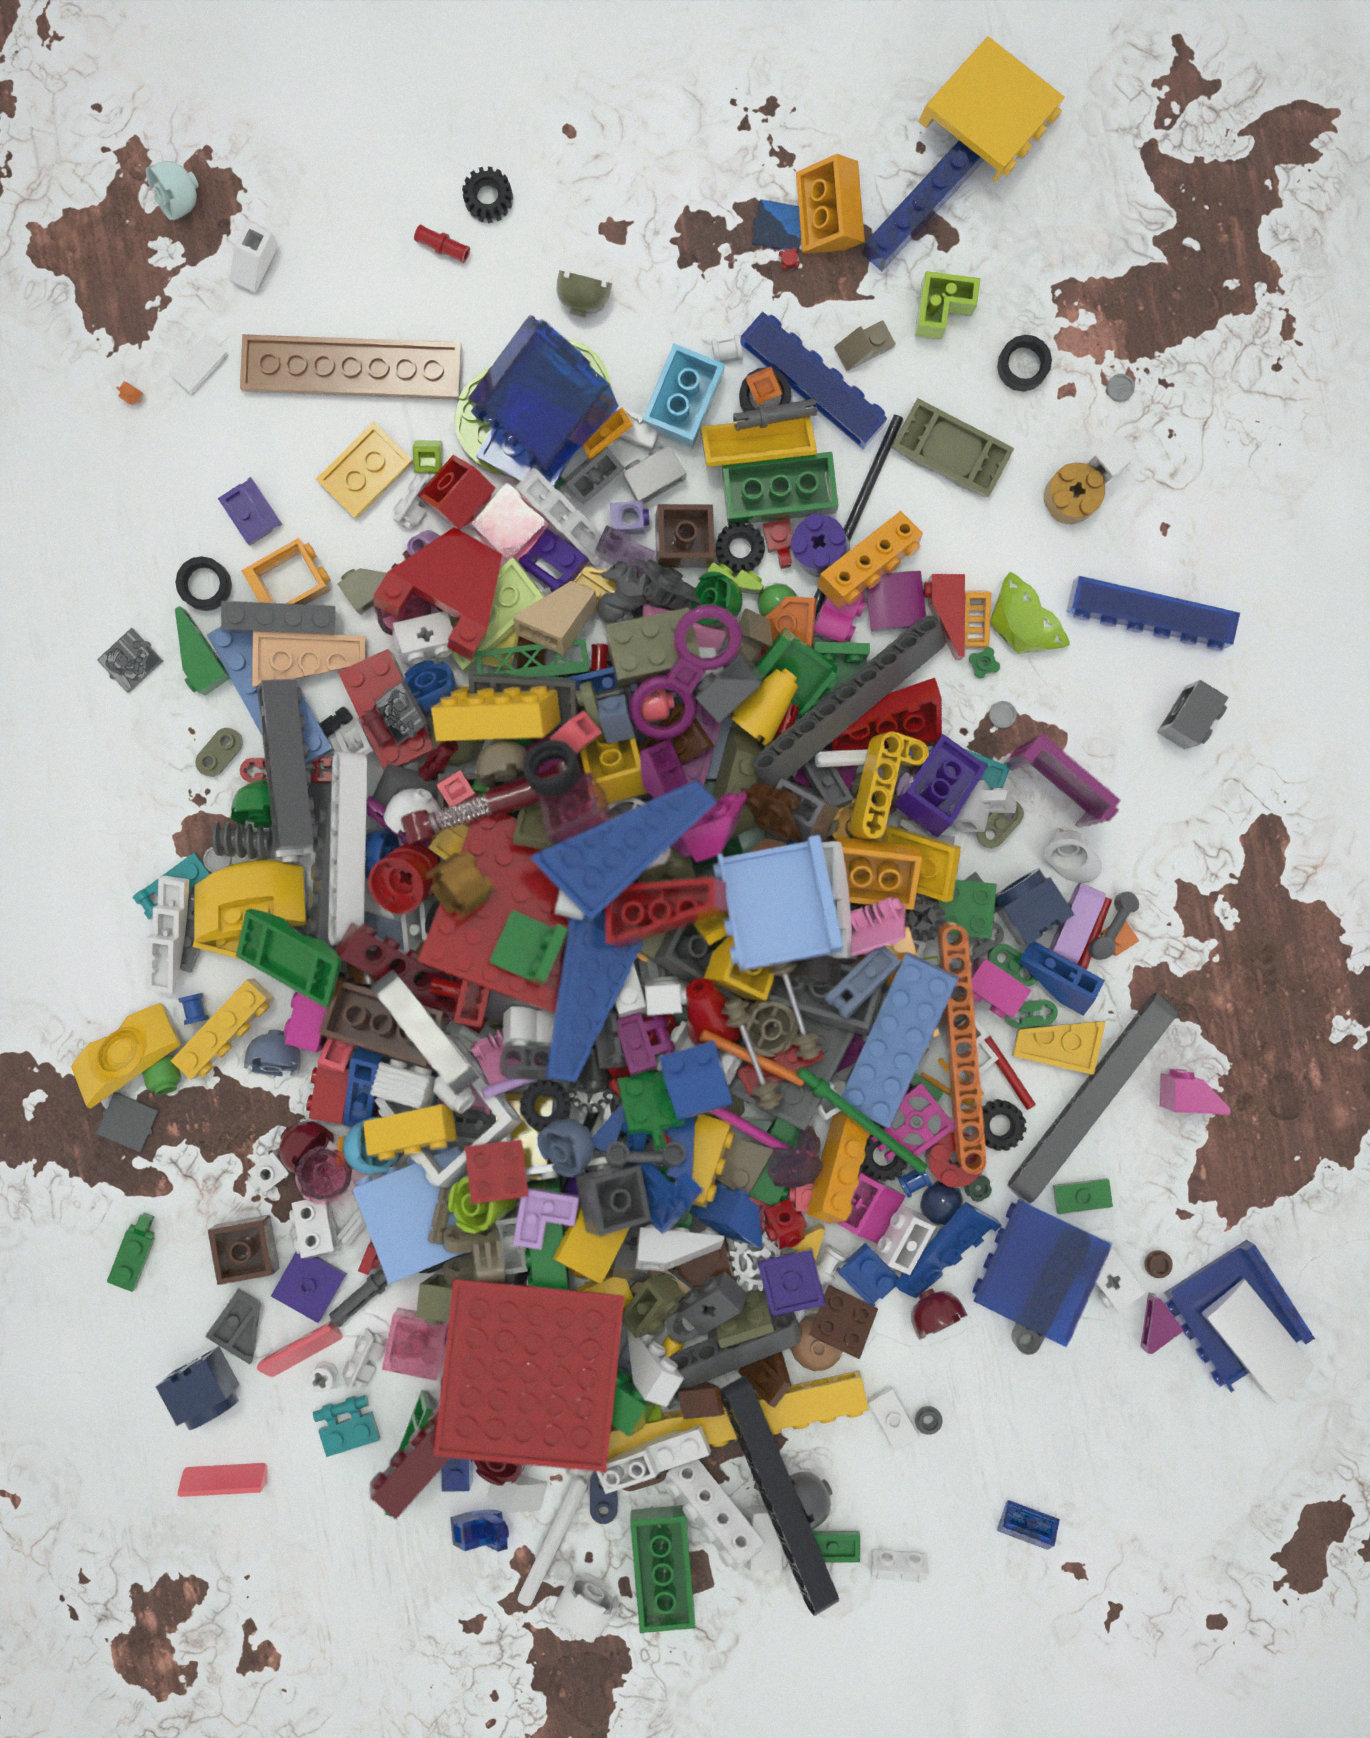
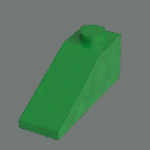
M178 606L175 608L182 669L187 675V678L184 680L194 693L197 691L200 694L207 695L231 678L220 658L188 611Z

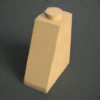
M573 581L568 582L518 612L513 617L516 635L565 655L597 609L595 590H592L587 585H580Z

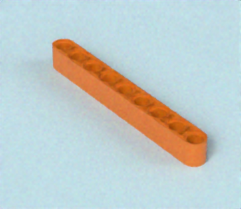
M947 922L940 926L937 935L940 968L960 977L956 986H963L964 989L961 997L957 999L950 997L944 1010L956 1157L967 1173L978 1174L984 1170L987 1160L968 935L960 925L954 922ZM957 929L959 932L958 939L953 943H948L946 940L947 933L950 930ZM956 957L960 958V968L950 971L948 967L950 960ZM958 1014H965V1023L961 1026H954V1018ZM961 1042H968L967 1051L963 1054H957V1045ZM970 1070L971 1073L968 1080L958 1081V1075L961 1071ZM965 1098L973 1099V1103L969 1108L961 1109L962 1100ZM969 1125L975 1126V1131L971 1136H963L964 1128ZM976 1153L977 1159L971 1164L965 1163L967 1155Z

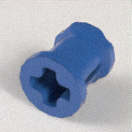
M203 993L178 998L179 1003L183 1005L186 1017L184 1025L209 1019V1016L205 1015L202 1003Z
M914 1169L903 1176H896L908 1198L912 1197V1193L922 1187L932 1186L925 1171L919 1173Z

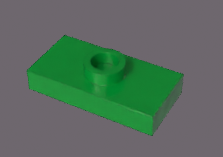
M1108 1178L1053 1185L1056 1212L1058 1214L1113 1207Z

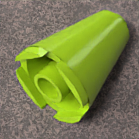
M468 1176L456 1182L448 1196V1208L450 1213L453 1212L457 1221H454L456 1225L463 1231L474 1234L485 1231L520 1204V1199L471 1204Z

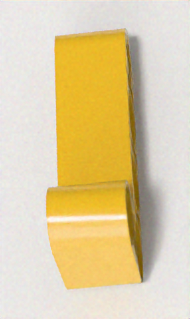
M896 732L879 734L870 740L850 826L854 837L862 840L875 839L884 833L899 766L909 767L924 763L928 757V749L924 742ZM885 740L888 742L889 745L888 752L884 748ZM909 748L912 750L913 753L912 759L909 757L908 754ZM879 767L882 769L883 772L882 778H880L878 775ZM872 794L876 796L875 805L872 803L871 800Z

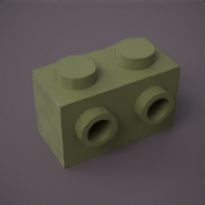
M669 1274L647 1279L623 1311L622 1321L635 1338L648 1334L655 1335L664 1328L666 1318L678 1309V1302L684 1293Z

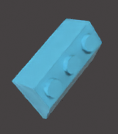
M673 343L642 421L668 439L693 448L724 375L725 364Z

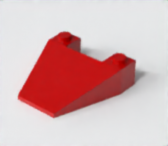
M453 527L389 570L374 593L373 605L398 619L413 594L421 597L459 619L448 638L447 648L472 661L486 637L502 554Z

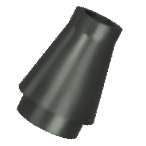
M591 1049L581 1071L580 1084L583 1085L584 1091L606 1089L608 1078L605 1069H599L596 1049Z

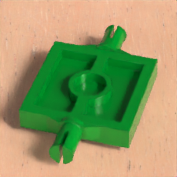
M646 1071L635 1076L617 1079V1087L628 1135L638 1133L652 1134L656 1150H659L660 1146L661 1149L667 1147L663 1132L669 1128L684 1126L685 1119H677L663 1071Z

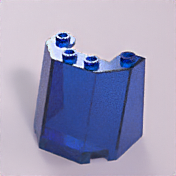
M529 315L467 398L473 407L470 412L481 423L486 421L494 430L499 427L505 432L503 437L514 448L519 445L526 451L531 459L528 463L531 468L537 469L541 474L544 472L550 479L616 411L619 405L610 384L590 366L591 362L545 320L540 319L538 321L533 315Z

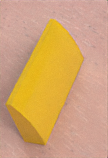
M810 416L768 424L766 428L756 426L736 431L734 424L737 423L701 427L706 467L817 454Z

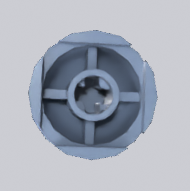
M269 1030L268 1034L256 1037L248 1045L244 1068L247 1069L249 1066H252L251 1072L269 1076H283L282 1071H291L290 1076L299 1074L301 1061L299 1047L284 1043L286 1039L284 1031Z
M558 1119L547 1125L537 1137L538 1148L544 1160L549 1158L555 1164L551 1168L566 1177H573L585 1169L594 1153V1142L589 1129L573 1119Z

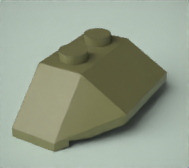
M733 726L729 729L713 791V796L717 801L727 793L734 792V794L742 792V787L750 790L752 784L761 782L753 766V759L765 747L761 741L759 742L758 739L747 731ZM746 803L744 804L737 828L731 838L757 826L754 815Z

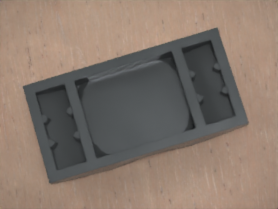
M507 673L469 675V693H477L478 690L492 688L494 692H503L504 689L519 687L520 691H530V688L536 686H546L547 690H557L561 723L546 735L555 734L565 723L578 715L577 680L554 676L525 677Z

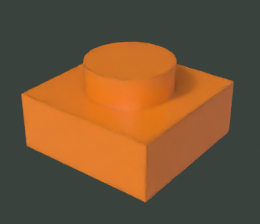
M772 366L746 377L757 405L782 395V389Z
M1125 921L1114 941L1115 951L1113 955L1117 956L1139 942L1127 921ZM1109 927L1100 932L1102 937H1104Z

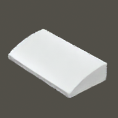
M1244 1278L1201 1313L1267 1396L1277 1405L1303 1382L1315 1366Z

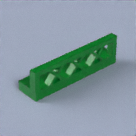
M585 638L575 639L571 645L581 646L582 661L569 662L562 654L550 650L557 657L550 665L545 666L535 660L541 650L548 649L539 644L477 651L475 655L477 674L507 673L525 677H567L588 673L590 671ZM535 651V653L532 656H530L526 652ZM521 652L529 660L523 668L515 669L507 662L514 653ZM508 654L504 660L498 656ZM494 656L502 663L495 672L484 673L482 657ZM559 659L565 662L562 664H556ZM534 662L537 667H529V665ZM504 665L511 669L500 671Z

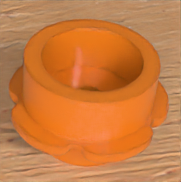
M123 381L120 387H116L120 391L118 397L132 406L135 401L141 403L140 398L143 392L131 384Z

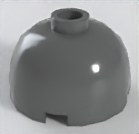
M797 1472L790 1475V1479L811 1530L826 1521L830 1514V1495H832V1490L825 1479L820 1480L818 1476L810 1472Z

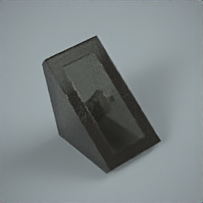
M823 955L791 961L797 963L794 970L788 973L791 984L835 988L839 984L841 959Z

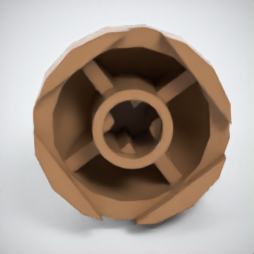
M812 1313L804 1316L799 1323L802 1331L801 1341L799 1344L791 1347L790 1350L794 1359L804 1368L812 1371H824L833 1367L840 1360L843 1351L809 1335L817 1313Z

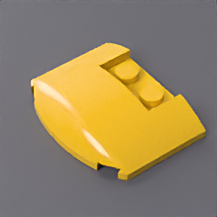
M279 860L245 861L221 868L196 883L194 892L195 942L200 943L240 936L245 912L250 908L284 918L291 927L306 925L305 872L303 866H296L289 862L282 863Z

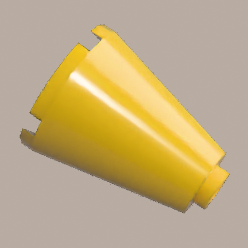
M785 668L782 672L776 669L727 716L730 718L734 714L732 720L758 739L759 742L764 738L765 740L762 744L767 747L772 743L796 693L798 685L794 682L798 678Z

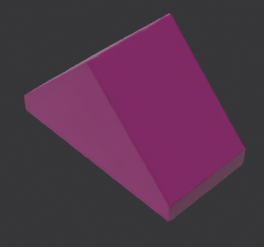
M1148 1292L1140 1347L1146 1353L1154 1354L1184 1330L1163 1301L1154 1293Z

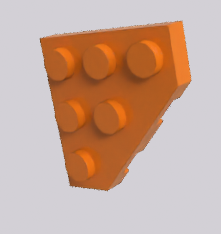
M787 596L774 610L766 615L765 618L770 619L772 642L785 627L813 648L817 598ZM768 646L761 647L762 655L769 648Z

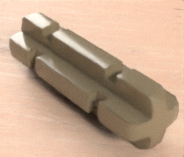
M441 1188L439 1191V1203L436 1204L431 1224L433 1229L430 1230L428 1237L430 1243H443V1231L447 1228L450 1215L448 1196L451 1189Z

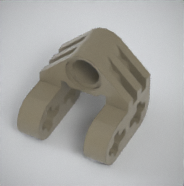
M495 1224L485 1231L475 1234L465 1232L457 1225L451 1226L444 1231L443 1247L446 1251L450 1253H473L471 1256L451 1258L445 1262V1282L453 1285L454 1278L497 1283L505 1281L502 1243L499 1230Z

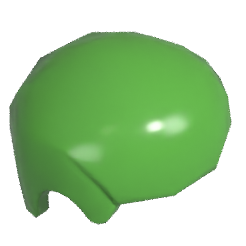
M773 583L766 586L758 596L760 615L763 617L768 615L787 596H797L795 591L788 585Z

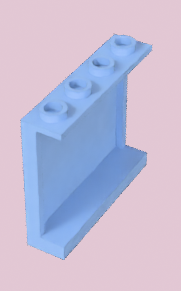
M820 835L808 837V842L724 858L722 853L718 854V863L713 864L715 877L726 882V906L729 918L724 919L727 936L733 935L735 946L730 947L732 963H738L740 971L842 952L843 943Z
M448 1144L446 1148L434 1150L435 1155L433 1158L444 1170L461 1154L458 1146L451 1149ZM413 1159L408 1161L410 1166L400 1170L397 1165L388 1168V1171L382 1173L383 1177L372 1180L371 1176L355 1182L357 1187L352 1189L388 1285L463 1254L450 1253L444 1249L443 1243L434 1244L428 1241L429 1232L433 1229L431 1224L436 1204L439 1203V1191L441 1188L447 1187L432 1185L425 1176L426 1170ZM466 1172L456 1182L468 1176V1173ZM453 1212L449 1215L447 1228L456 1226L454 1221H457Z

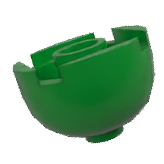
M708 572L698 578L700 582L696 588L694 587V593L701 600V603L692 601L690 610L698 606L715 605L726 609L737 619L743 604L742 593L737 583L720 572ZM702 618L696 621L698 624L720 629L726 626L721 620L715 618Z
M255 780L252 784H247L237 791L233 798L230 815L234 822L245 826V822L249 821L254 822V828H258L259 825H263V828H270L272 821L266 780Z

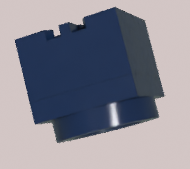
M1040 868L1027 873L996 893L995 903L997 906L995 909L1017 944L1029 945L1040 938L1044 932L1054 929L1053 926L1055 924L1059 925L1075 915L1051 877H1045Z
M219 1346L202 1355L200 1359L196 1358L188 1365L185 1364L172 1371L155 1386L176 1427L185 1423L189 1431L213 1420L239 1402V1398L234 1390L240 1384Z

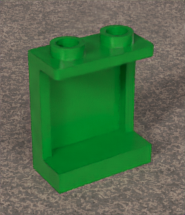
M785 627L773 641L772 647H769L755 664L764 675L763 680L776 669L782 672L784 668L798 678L794 682L798 685V688L791 703L799 706V714L802 716L820 703V695L825 689L830 691L838 680L836 676L838 666Z

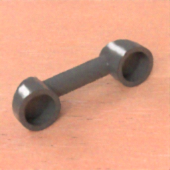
M1122 892L1115 897L1114 906L1118 912L1104 937L1093 939L1089 943L1088 952L1092 958L1103 960L1109 958L1114 953V941L1129 914L1137 911L1139 908V900L1132 892Z
M613 1142L608 1146L605 1156L607 1162L615 1168H621L625 1163H662L668 1168H674L683 1162L686 1150L682 1144L670 1142L663 1151H629L624 1143Z

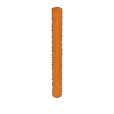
M705 1029L702 1031L699 1040L706 1043L715 1041L717 1048L753 1064L746 1048ZM755 1053L760 1068L798 1086L804 1084V1081L796 1076L795 1071Z

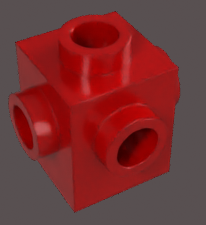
M789 1199L764 1210L765 1223L767 1225L764 1227L770 1242L775 1241L780 1250L786 1247H794L805 1239L804 1227H807L806 1220L801 1211H795Z

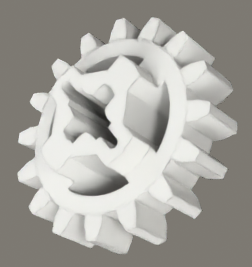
M765 1230L761 1234V1248L751 1247L734 1240L733 1244L736 1250L729 1249L730 1256L734 1257V1259H731L732 1266L735 1267L733 1269L734 1275L740 1276L738 1284L742 1285L745 1281L748 1282V1290H751L754 1285H758L759 1291L763 1290L761 1277H753L755 1274H760L758 1263L753 1265L751 1256L758 1258L762 1255V1259L769 1258L772 1250L776 1256L784 1254L780 1253L783 1249L780 1250L775 1241L770 1242ZM740 1254L746 1259L743 1269L739 1265Z

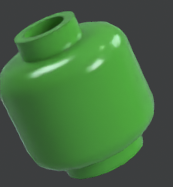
M167 1055L142 1072L147 1090L155 1092V1095H164L175 1091L177 1085L182 1080L180 1070L171 1062L174 1058L173 1056Z

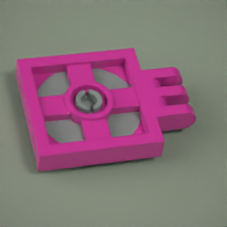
M920 1082L906 1092L892 1125L889 1128L884 1126L882 1129L914 1155L918 1156L954 1129V1125L927 1088ZM871 1136L870 1139L873 1143L878 1141L874 1136ZM882 1143L877 1146L880 1152L887 1148ZM889 1150L884 1157L890 1160L896 1154Z

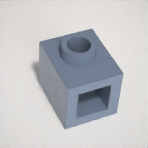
M625 694L598 700L599 719L607 744L635 738L633 722L630 718V710Z

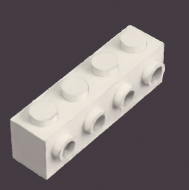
M699 1459L676 1466L667 1472L665 1478L667 1492L672 1498H677L681 1502L683 1512L690 1521L695 1520L701 1528L700 1533L708 1544L712 1543L719 1551L718 1556L726 1567L730 1566L736 1572L761 1551L764 1541Z

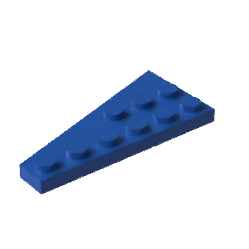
M696 779L533 854L530 858L592 920L715 805L717 800Z
M602 911L592 920L585 914L583 920L571 917L568 919V931L565 939L545 1078L576 1082L597 1035L600 1033L604 1021L631 971L635 958L644 944L641 941H638L636 946L635 942L631 943V946L625 945L622 947L606 944V912Z

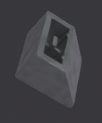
M781 778L776 788L794 793L800 800L798 808L793 809L790 814L803 840L787 839L770 830L767 832L790 845L808 842V837L820 835L822 842L839 808L799 785Z

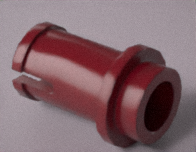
M374 709L361 717L364 721L362 725L363 727L367 726L380 747L391 741L394 736L381 718L382 713H378Z

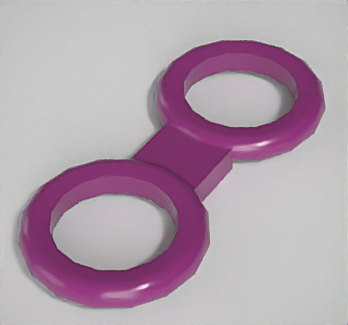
M703 605L688 611L678 621L674 632V647L679 655L666 676L653 677L642 682L634 691L629 703L630 718L635 727L645 736L657 740L671 739L682 734L692 724L696 714V699L692 691L702 678L705 670H716L727 665L737 655L742 643L739 623L729 611L715 605ZM702 618L721 620L730 631V640L726 649L721 654L711 658H702L694 655L686 645L688 629L694 622ZM657 689L673 690L682 697L685 703L682 717L668 727L651 725L641 714V705L644 698L650 692Z

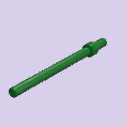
M803 1066L797 1070L796 1076L811 1087V1091L818 1097H824L919 1173H923L927 1169L926 1163L830 1088L831 1085L822 1077L817 1078Z

